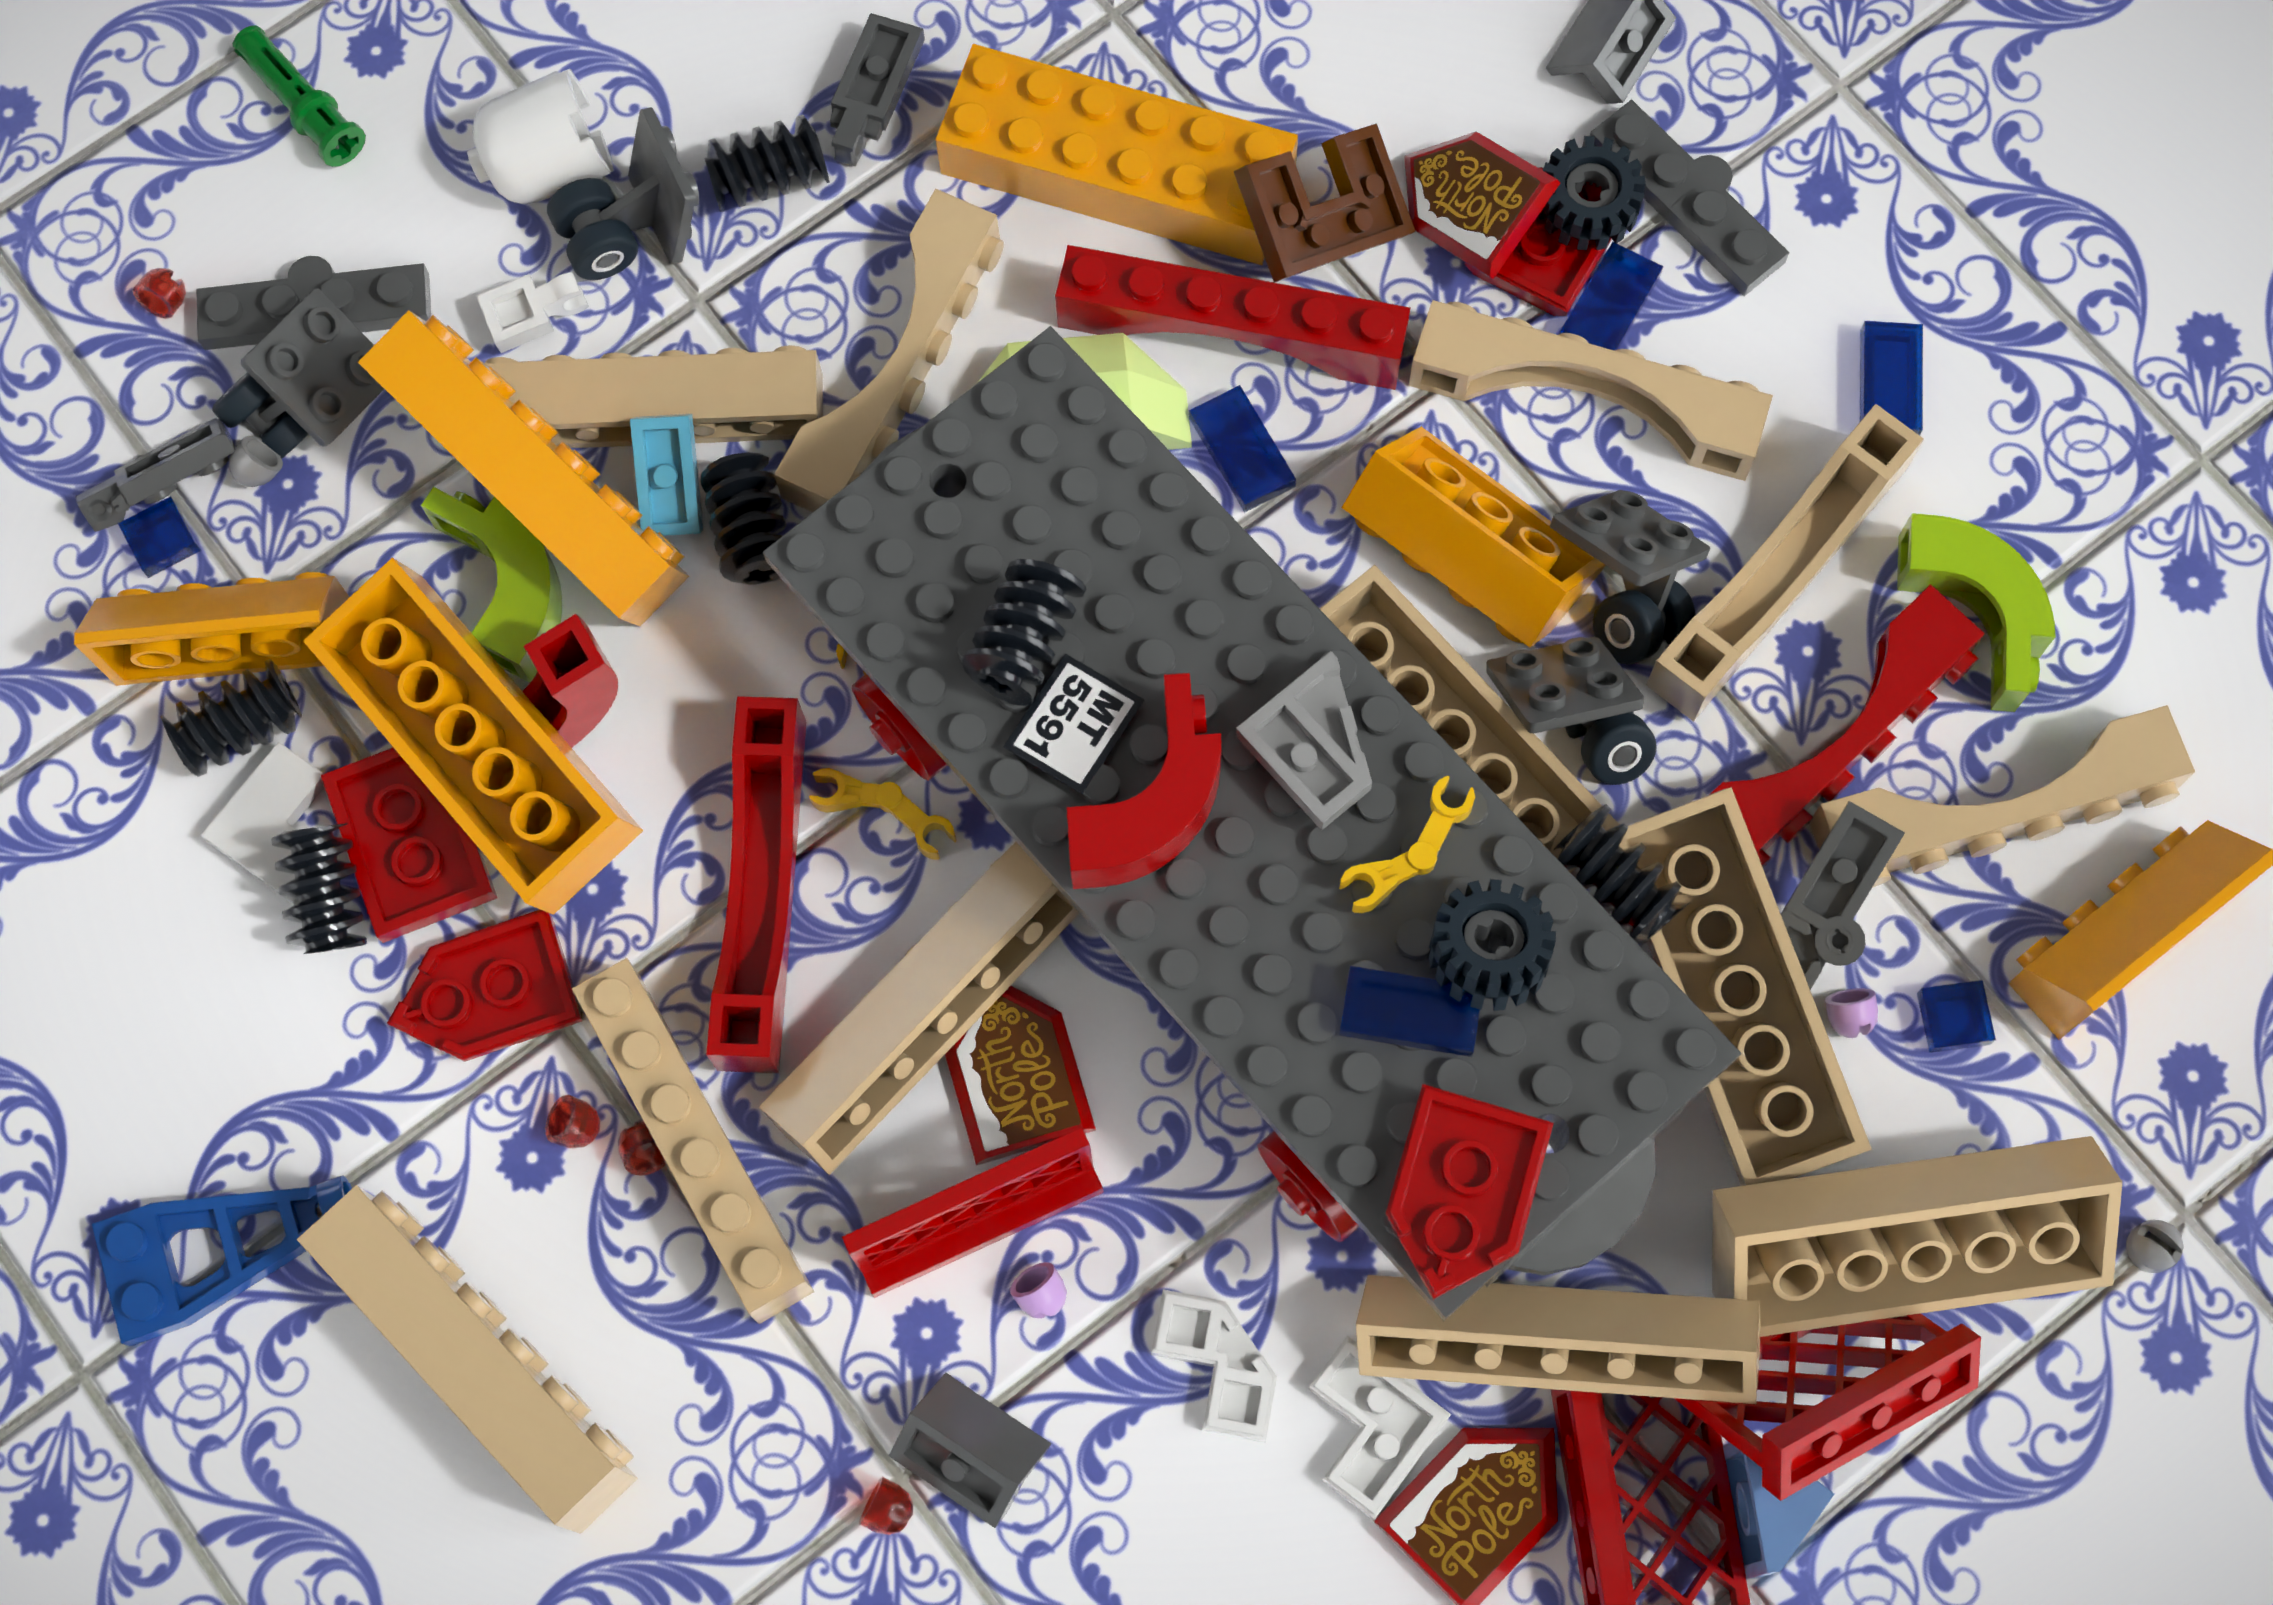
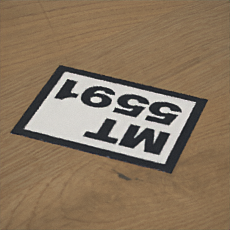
M1065 654L1003 747L1083 794L1144 702V699Z

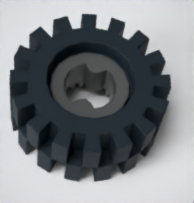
M1584 136L1581 148L1578 147L1574 138L1565 142L1563 152L1556 148L1551 153L1549 163H1545L1543 171L1558 179L1561 183L1538 216L1540 220L1546 218L1544 228L1550 235L1558 229L1561 230L1558 242L1567 246L1571 237L1579 239L1577 249L1587 251L1589 240H1595L1597 250L1607 248L1610 237L1617 244L1624 239L1626 230L1631 232L1639 215L1645 194L1646 181L1645 175L1640 176L1642 165L1638 158L1628 163L1631 151L1623 145L1616 153L1612 151L1614 140L1605 137L1602 147L1594 146V136ZM1586 182L1591 186L1595 183L1597 188L1602 187L1599 201H1587L1578 195L1582 191V187L1586 185Z
M1490 879L1487 891H1482L1479 880L1467 884L1465 896L1457 888L1449 894L1447 904L1442 902L1437 912L1429 948H1431L1429 963L1430 968L1437 967L1435 979L1441 987L1451 981L1453 982L1449 996L1459 1002L1465 992L1473 995L1470 1007L1482 1010L1485 998L1492 999L1493 1011L1506 1009L1509 997H1511L1517 1007L1526 1002L1529 991L1535 995L1541 988L1554 952L1556 931H1551L1554 920L1549 911L1539 915L1542 901L1535 894L1527 902L1521 900L1524 887L1513 883L1510 894L1501 892L1502 880ZM1489 933H1492V937H1496V934L1500 935V940H1506V946H1499L1495 954L1488 953L1477 945L1475 939L1486 940Z

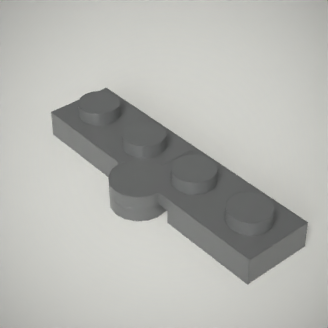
M1632 99L1590 132L1589 136H1594V146L1602 147L1606 137L1614 140L1612 151L1617 153L1623 145L1631 151L1628 163L1638 158L1642 165L1640 176L1645 175L1646 181L1644 199L1744 297L1786 263L1790 252L1728 193L1733 175L1731 167L1725 160L1714 155H1704L1694 160Z
M306 256L293 263L289 269L287 279L196 289L197 338L204 350L256 345L314 289H320L361 332L391 329L408 310L424 321H427L431 317L429 272L425 264L420 263L335 273L325 259L319 256Z
M1851 801L1847 802L1781 912L1782 919L1810 990L1826 962L1835 966H1844L1855 962L1862 955L1866 945L1865 934L1861 926L1854 920V917L1905 832Z

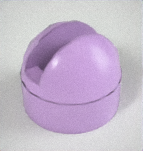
M1847 989L1830 994L1825 998L1828 1019L1832 1028L1840 1036L1856 1038L1859 1032L1862 1035H1867L1872 1032L1878 1022L1876 994L1871 989Z
M1043 1262L1022 1272L1011 1285L1010 1294L1019 1307L1030 1317L1044 1318L1045 1316L1056 1315L1063 1308L1067 1290L1063 1279L1053 1264Z

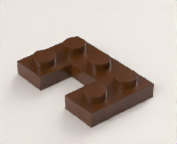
M1377 123L1335 136L1321 143L1340 197L1310 206L1291 151L1245 165L1233 171L1274 283L1415 233Z

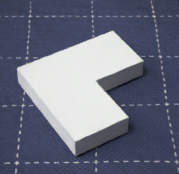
M278 742L201 836L279 893L278 888L295 879V874L275 869V862L291 855V850L272 846L271 839L285 831L297 830L293 825L324 789L321 778L323 773ZM282 895L294 905L299 903L298 898Z
M1347 1335L1309 1386V1390L1359 1428L1322 1481L1374 1521L1451 1414L1404 1378L1359 1375L1357 1342Z

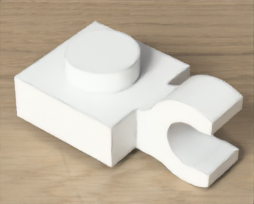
M572 272L559 275L539 287L536 286L530 274H527L476 296L494 343L501 353L554 332L549 319L550 316H571L589 307L580 285L578 286Z

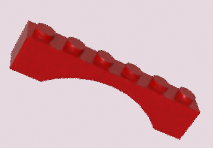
M1067 245L1055 294L1058 328L1096 335L1124 333L1127 336L1132 334L1169 332L1228 338L1292 356L1323 370L1339 380L1396 390L1411 307L1073 245Z
M1929 585L1890 622L1876 645L1875 672L1867 701L1858 718L1843 736L1817 756L1787 771L1753 780L1722 782L1710 793L1732 787L1763 868L1771 860V857L1765 851L1779 837L1785 842L1790 843L1813 820L1814 817L1807 811L1821 797L1827 802L1835 800L1856 778L1849 770L1861 758H1866L1871 764L1877 760L1897 739L1891 730L1904 717L1914 724L1938 699L1931 692L1945 678L1954 685L1979 660L1972 651L1985 633L1932 585Z
M737 696L732 747L733 821L729 892L722 949L711 994L706 1053L717 1071L779 1073L807 723L798 698Z

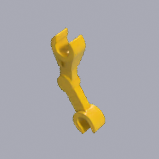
M821 768L813 772L817 783H833L838 786L836 793L829 798L809 796L812 805L819 811L825 813L837 812L861 806L880 808L884 812L891 813L913 832L919 851L923 856L933 860H939L940 856L938 850L925 841V837L929 832L942 830L954 843L957 841L953 825L948 819L938 815L928 816L902 793L900 786L896 783H864L831 768Z
M1450 776L1441 778L1433 787L1430 799L1432 814L1418 841L1410 847L1409 851L1391 860L1352 866L1344 872L1340 880L1339 889H1343L1357 880L1368 882L1373 889V893L1370 896L1353 902L1352 912L1366 913L1372 911L1400 883L1416 875L1428 874L1434 869L1437 862V854L1452 825L1465 820L1471 813L1475 800L1473 787L1470 788L1462 806L1450 808L1443 804L1441 800V795L1444 794L1448 786Z

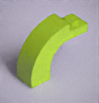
M433 486L421 507L434 528L484 554L496 563L497 586L495 594L487 610L471 633L502 669L530 683L535 677L537 669L523 646L561 623L562 618L561 585L551 557L545 546L495 497L485 508L477 500L463 492L456 491L452 497Z
M1912 513L1898 536L1897 591L1922 593L1929 585H1932L1943 596L1957 600L1975 613L1984 625L1991 644L1990 710L2015 712L2029 693L2036 691L2040 675L2038 658L2042 656L2056 638L2052 607L2040 579L2028 562L2012 546L1988 530L1952 517Z

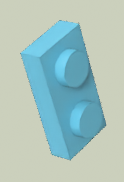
M675 414L631 418L630 427L639 512L643 515L640 518V528L644 531L650 526L655 532H660L664 536L700 534L703 531L693 415Z

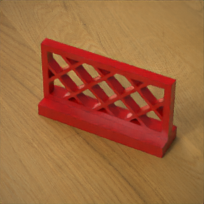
M1080 1127L842 1236V1239L850 1257L862 1272L872 1296L876 1298L1104 1193L1094 1170L1089 1141L1083 1128Z
M1921 1313L1760 1337L1759 1360L1789 1361L1788 1372L1759 1370L1757 1390L1787 1392L1786 1403L1756 1401V1404L1674 1399L1762 1468V1487L1782 1501L1977 1389L1979 1383L1981 1336L1962 1323L1949 1331H1945ZM1809 1333L1838 1335L1837 1345L1798 1342V1339ZM1845 1335L1885 1338V1349L1845 1346ZM1892 1339L1922 1341L1924 1345L1913 1351L1892 1349ZM1796 1363L1836 1365V1376L1796 1373ZM1844 1365L1881 1368L1865 1378L1844 1376ZM1795 1393L1832 1395L1815 1406L1794 1404ZM1745 1420L1782 1424L1764 1433L1762 1438H1760L1745 1426Z
M1551 1389L1584 1605H1636L1637 1598L1648 1583L1675 1605H1694L1692 1602L1710 1576L1729 1590L1731 1605H1751L1722 1436L1696 1415L1685 1426L1659 1405L1663 1397L1637 1395L1628 1396L1643 1408L1624 1433L1605 1417L1602 1393ZM1651 1414L1679 1436L1662 1462L1658 1461L1633 1440ZM1699 1426H1701L1703 1440L1695 1434ZM1609 1437H1611L1614 1441L1617 1442V1445L1612 1450V1452L1610 1448ZM1687 1443L1704 1456L1707 1461L1709 1475L1697 1492L1669 1470ZM1625 1450L1654 1472L1636 1499L1616 1484L1614 1466ZM1662 1480L1690 1502L1672 1529L1644 1507ZM1711 1491L1714 1505L1706 1500ZM1620 1503L1628 1508L1623 1517L1621 1515ZM1698 1510H1701L1718 1525L1720 1542L1709 1558L1681 1537V1534ZM1637 1516L1665 1538L1647 1565L1627 1551L1625 1532ZM1673 1546L1701 1568L1683 1595L1655 1573ZM1722 1558L1726 1572L1717 1566ZM1630 1568L1639 1575L1634 1584L1632 1583Z

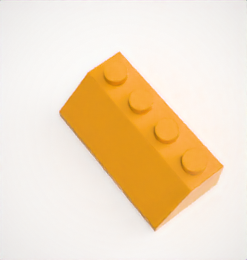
M1422 426L1376 450L1341 507L1355 518L1357 526L1370 536L1383 538L1402 552V558L1409 566L1420 572L1430 573L1448 587L1450 595L1456 601L1467 607L1477 608L1495 622L1496 628L1503 636L1514 642L1524 643L1529 648L1552 632L1606 566L1551 529V521Z
M305 572L298 574L295 580L270 582L263 578H244L238 580L234 586L213 588L205 584L188 583L178 586L176 591L152 593L143 589H126L120 591L117 597L96 598L74 633V645L116 686L243 674L242 672L247 669L251 673L266 672L265 661L271 659L280 670L319 667L324 665L303 640L350 596L335 576H329L320 572Z
M2209 820L2205 821L2191 834H2188L2180 826L2152 849L2160 858L2144 871L2135 862L2107 886L2114 893V896L2101 907H2098L2090 899L2066 918L2062 924L2069 932L2053 945L2044 936L2018 957L2016 961L2024 969L2008 984L2056 1038L2060 1040L2272 867L2273 849Z

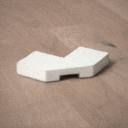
M1163 1289L1151 1355L1214 1367L1202 1431L1266 1443L1277 1375L1258 1351L1226 1301Z

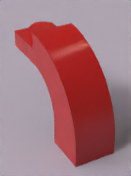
M577 614L572 615L523 646L536 667L537 673L522 692L571 748L586 737L604 718L618 692L616 673L588 625Z
M1190 673L1164 674L1168 751L1164 765L1155 780L1141 793L1125 801L1104 805L1067 807L1070 870L1073 889L1119 885L1134 881L1156 871L1178 856L1191 843L1208 818L1219 787L1221 733L1201 734L1207 733L1204 694L1192 695Z

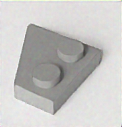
M1332 651L1327 653L1236 727V737L1321 831L1371 790L1372 779L1357 738L1358 729L1341 681L1338 658Z

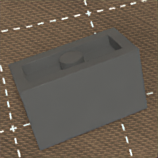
M1588 0L1546 66V69L1551 76L1583 73L1607 104L1623 103L1676 17L1663 0Z
M945 1373L910 1412L889 1457L996 1528L1009 1511L1025 1479L1044 1457L1052 1443L948 1373Z

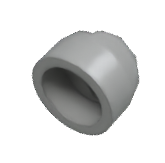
M255 436L244 437L235 447V452L229 458V467L233 478L246 487L265 485L275 477L283 466L281 457L264 444L261 438Z
M2148 1220L2132 1229L2126 1241V1250L2131 1262L2140 1270L2148 1273H2160L2173 1267L2180 1260L2184 1249L2180 1232L2174 1225L2162 1220ZM2148 1230L2171 1247V1253L2167 1252L2158 1243L2145 1237Z

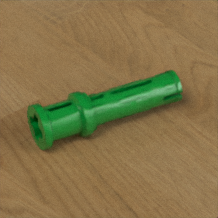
M257 25L248 26L235 36L232 46L235 48L234 52L249 65L266 87L290 111L291 125L298 134L309 136L318 146V154L326 165L331 167L342 166L353 160L360 153L366 140L363 129L354 122H348L338 111V103L330 93L315 90L295 68L293 63L265 35L261 27Z

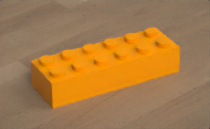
M972 44L935 141L940 172L943 175L1263 265L1265 257L1233 171L1245 165L1291 151L1296 164L1298 134Z
M408 310L358 363L619 619L641 627L689 577L678 565L685 556L660 532H655L650 526L643 531L636 524L643 515L620 492H615L607 484L600 489L593 482L600 475L599 471L577 450H572L563 441L556 446L551 440L558 434V431L534 408L530 409L520 399L513 404L509 398L516 390L491 366L487 367L477 357L470 361L467 357L474 349L449 325L443 324L434 315L427 321H424Z
M393 557L303 640L526 904L554 915L644 831L421 575Z

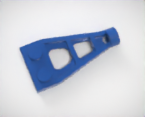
M342 1175L311 1187L150 1203L93 1223L92 1228L121 1344L131 1347L190 1326L306 1252L297 1239L320 1219L317 1215L318 1203L322 1215H324L352 1189L347 1178ZM269 1211L279 1212L286 1234L284 1239L279 1244L255 1256L246 1257L237 1225L238 1221L247 1216ZM204 1228L216 1230L219 1232L225 1254L224 1263L215 1273L196 1285L182 1286L170 1245L171 1239L177 1233L185 1230Z

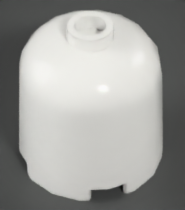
M571 69L560 73L558 71L552 72L490 100L481 106L474 118L472 134L476 148L467 151L471 167L480 183L490 180L497 192L511 202L524 205L536 203L552 197L559 189L571 182L585 178L602 180L603 176L611 174L610 172L614 170L602 131L597 130L590 133L581 113V109L589 107L590 103Z

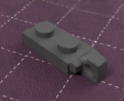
M873 13L869 15L831 101L832 115L830 126L837 129L831 142L835 150V161L856 167L866 147L867 138L878 141L882 131H886L925 41L923 28Z
M214 418L114 470L115 476L75 496L77 505L95 532L123 523L126 511L131 506L142 500L146 504L158 502L169 496L177 487L175 483L194 473H197L198 476H206L226 465L229 461L228 456L235 452L231 435L220 419Z

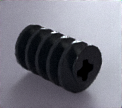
M804 115L796 117L795 134H791L782 121L775 122L773 140H769L759 126L753 128L751 146H747L737 132L730 135L729 152H725L715 138L708 140L707 158L704 159L720 212H724L725 194L730 193L739 207L746 206L747 188L752 187L761 201L768 200L769 182L772 181L783 195L790 194L791 176H796L805 189L812 188L813 170H818L826 183H830L818 136Z
M738 453L721 457L709 464L702 472L700 478L701 486L704 492L707 493L705 506L709 514H711L710 528L713 534L716 535L714 547L717 554L721 557L719 570L724 578L732 582L748 585L762 584L781 579L766 562L763 551L782 537V535L777 534L782 532L787 525L783 515L774 513L782 505L779 495L769 492L777 484L774 474L761 471L769 464L770 457L759 453Z
M1017 559L1009 563L1005 572L1007 581L999 584L994 595L996 604L987 608L983 618L986 626L977 629L972 640L975 648L966 651L962 665L970 678L987 692L1010 704L1027 706L1032 704L1034 698L1020 686L1021 683L1041 685L1045 677L1038 668L1031 664L1032 660L1052 663L1055 656L1054 651L1043 643L1042 639L1062 641L1066 633L1064 628L1053 620V616L1062 619H1073L1076 608L1063 596L1083 597L1086 587L1083 581L1060 567L1033 559Z
M271 659L265 661L266 680L261 682L247 669L242 672L245 690L239 692L228 681L224 680L220 682L222 701L217 703L205 691H201L198 693L199 712L194 713L180 701L176 703L178 722L172 724L161 715L164 728L175 751L192 774L200 777L207 773L206 755L219 766L229 763L228 744L242 756L250 753L252 750L250 734L264 745L273 742L272 723L285 734H290L296 730L294 713L296 712L300 717H302V713L282 672Z
M1605 804L1576 826L1561 840L1554 850L1562 849L1557 859L1567 870L1579 868L1575 878L1585 889L1594 886L1597 888L1593 897L1603 908L1614 907L1611 916L1621 927L1628 925L1632 927L1629 935L1641 947L1690 903L1679 907L1673 905L1681 888L1677 881L1660 888L1655 885L1664 867L1660 862L1640 869L1637 864L1646 849L1642 842L1626 849H1622L1619 846L1628 830L1625 823L1608 830L1602 827L1611 810Z
M348 823L285 831L271 839L272 846L291 850V855L275 862V869L295 874V879L280 886L278 890L279 895L298 898V904L282 911V918L302 923V928L287 935L285 939L287 944L305 947L306 952L303 954L340 950L367 944L365 936L347 932L348 928L364 920L362 912L344 909V904L360 896L359 888L340 884V880L357 872L355 864L337 860L338 855L353 848V841L334 836L333 831Z

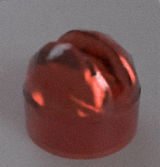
M159 267L151 269L142 276L133 288V295L147 311L160 318L169 319L173 317L183 304L186 296L185 282L182 279L174 281L171 279L174 273L173 270Z
M564 1095L554 1103L548 1114L545 1134L548 1141L571 1149L582 1148L596 1139L600 1130V1118L597 1110L588 1102L571 1095Z
M643 1120L635 1121L634 1126L628 1129L625 1128L620 1133L618 1152L625 1169L629 1173L639 1176L649 1175L659 1171L667 1164ZM651 1143L652 1146L645 1151L641 1147L644 1144Z
M882 1476L875 1485L864 1507L859 1525L879 1534L891 1535L901 1532L913 1516V1501L909 1493L899 1484Z

